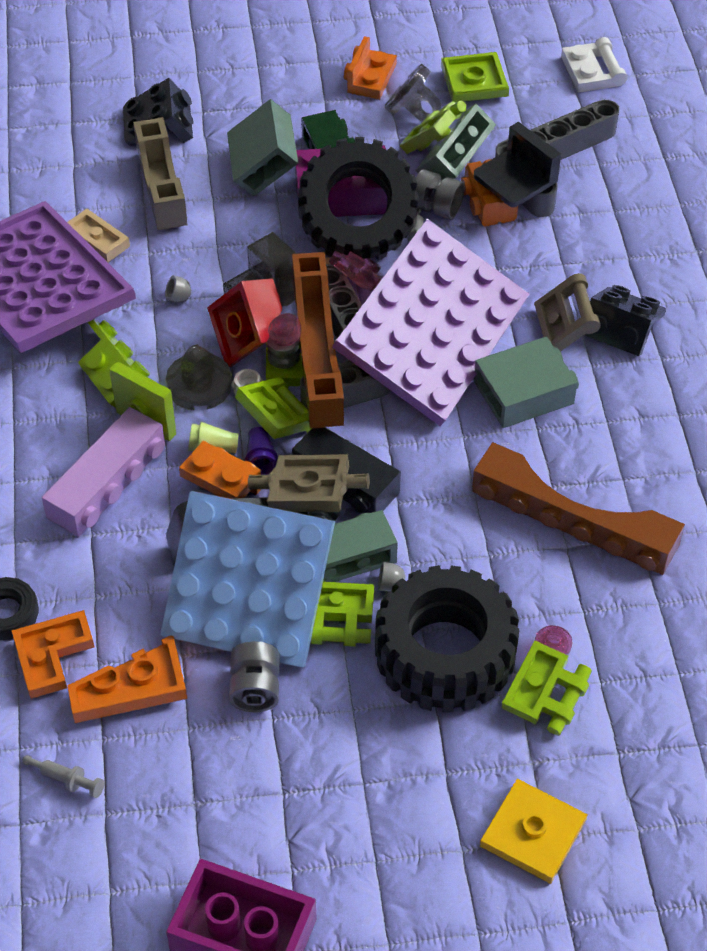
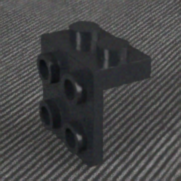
M167 78L160 83L154 84L149 90L139 96L129 99L123 106L125 142L130 146L136 143L133 122L162 117L165 126L183 143L192 139V124L194 121L191 116L190 105L192 101L189 94L184 89H180L170 78Z
M517 122L509 127L507 151L476 168L473 177L508 206L517 207L558 182L561 153L538 137L533 131Z
M619 285L607 287L592 296L590 299L593 313L598 316L601 327L597 332L585 334V336L640 356L643 353L652 324L665 315L666 308L660 306V301L648 296L636 297L630 294L631 291L628 288Z

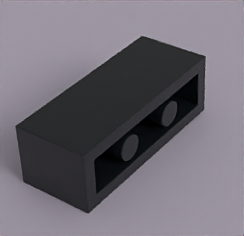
M325 427L312 428L292 448V455L348 454V474L369 473V489L348 488L343 495V500L351 504L360 513L384 511L400 493L401 471Z

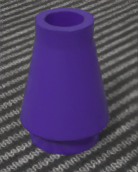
M254 427L248 433V444L244 461H249L261 469V475H269L276 467L278 455L268 432L263 427Z

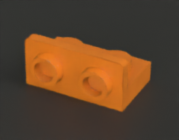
M364 36L360 46L356 45L354 48L352 62L347 63L345 66L344 80H347V93L380 100L397 65V55L370 50V37Z

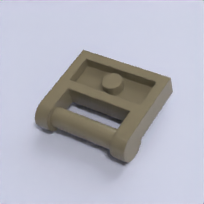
M581 273L570 276L534 302L543 337L547 336L553 347H557L560 351L583 335L597 332L601 327L598 316L593 313L588 297L586 276ZM572 294L575 296L581 316L576 321L568 298Z

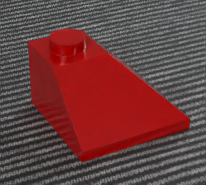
M273 279L241 281L207 307L226 368L234 366L268 341L283 310Z

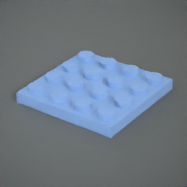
M190 491L160 636L168 637L172 635L177 640L231 652L234 647L244 642H265L278 649L280 663L305 667L335 521Z

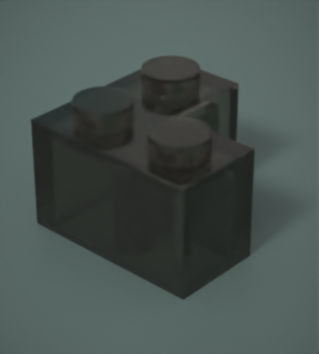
M271 232L247 246L249 269L223 283L224 294L241 281L273 279L282 307L290 305L295 300L292 254L297 253L274 232Z

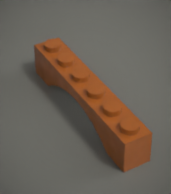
M325 252L292 254L293 288L309 427L344 426V394L336 351L332 348L334 336Z
M494 442L491 443L473 472L472 492L480 497L504 505L515 513L524 514L536 519L547 527L556 528L568 533L579 541L588 542L600 547L611 555L620 556L632 561L643 569L663 575L680 545L685 526L684 523L653 510L612 512L574 502L543 482L530 467L524 455Z

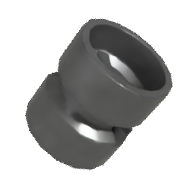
M422 169L416 177V192L419 193L417 209L426 212L433 209L435 215L452 220L458 213L463 200L464 182L449 177L441 180L440 174Z
M252 641L244 642L232 649L230 662L232 677L229 686V701L236 709L255 713L270 710L277 705L279 701V681L277 677L280 654L277 648L265 642Z

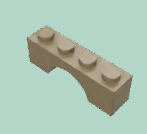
M163 117L133 122L137 152L157 230L188 225L185 197L180 178H176L169 138Z

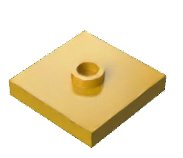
M517 778L480 840V847L552 884L582 830L588 814Z

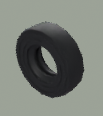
M0 578V600L9 598L19 603V609L15 615L9 618H0V640L14 639L12 630L35 624L39 613L35 592L28 583L19 578Z

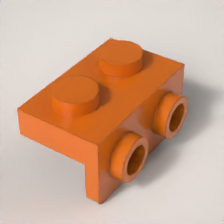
M202 441L179 467L180 477L219 497L229 499L245 498L249 492L257 495L261 491V489L249 490L248 488L249 475H261V469L251 462L243 461L229 454L223 448L215 447L205 441Z

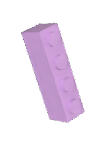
M129 407L42 496L46 518L78 537L87 528L94 526L100 514L110 504H114L119 499L122 491L130 482L137 480L147 464L153 458L155 459L160 456L165 446L162 424Z

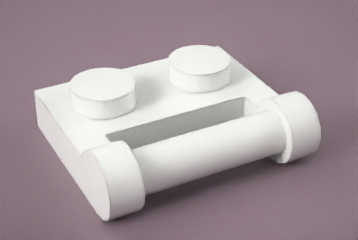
M602 37L595 43L562 48L561 58L578 93L618 87L626 83L628 76L625 70L620 68L608 38ZM602 56L610 73L603 74L596 57Z

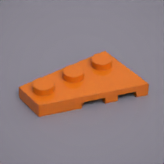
M170 635L162 639V645L148 652L141 649L131 654V660L117 667L108 665L67 685L74 723L187 699L174 637Z

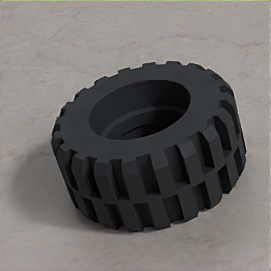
M355 137V142L347 143V139L343 138L337 140V144L333 148L329 144L320 150V156H313L308 162V169L303 171L300 179V188L298 189L299 218L302 220V228L305 234L311 236V243L317 249L320 247L325 249V255L334 258L335 255L342 257V259H345L350 264L352 259L360 260V264L370 263V258L374 257L380 260L387 257V253L390 250L395 251L401 246L402 240L407 238L411 231L419 202V193L416 192V177L414 174H410V165L406 159L400 161L398 159V151L393 147H390L388 150L382 148V141L374 139L372 144L364 143L365 137ZM361 176L379 184L387 196V208L383 217L367 226H351L337 219L330 211L328 196L331 188L338 181L347 177Z
M440 565L431 566L427 572L422 573L421 570H417L408 574L407 581L403 578L398 580L392 586V592H387L381 600L380 609L377 611L375 621V656L377 657V667L380 674L384 677L386 676V684L392 691L396 692L400 689L403 700L410 704L415 700L420 703V708L432 711V707L442 708V712H453L456 707H462V710L466 711L475 708L476 701L478 700L483 704L494 698V692L501 691L508 682V676L513 672L519 638L517 611L512 607V600L504 591L499 593L500 586L490 578L487 581L483 580L481 573L472 569L469 573L461 571L460 566L453 565L450 566V569H441ZM449 622L467 628L480 642L474 648L464 653L444 655L422 647L414 639L413 635L427 625Z

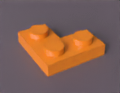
M84 610L12 630L30 699L66 689L67 685L59 658L95 647Z

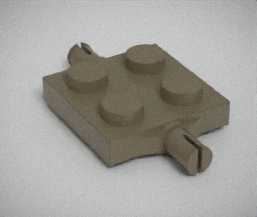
M348 454L279 455L276 467L269 475H249L248 488L249 490L269 489L267 503L268 507L290 512H311L314 510L340 512L343 495L348 488L369 489L370 478L369 473L348 474Z

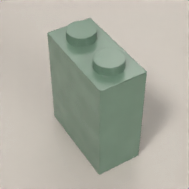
M271 99L227 132L233 181L253 196L257 195L298 164L291 115Z
M547 336L475 360L476 376L474 377V383L502 428L570 406L575 402L576 389L579 387L578 378L573 370L568 369L563 361L560 350L557 347H553Z

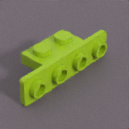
M94 319L87 323L101 340L78 361V364L107 402L116 408L109 369L116 362H120L146 377L150 373L139 361L136 360L134 362L132 360L133 351L122 340L117 341L115 336L118 333L106 320L100 323Z

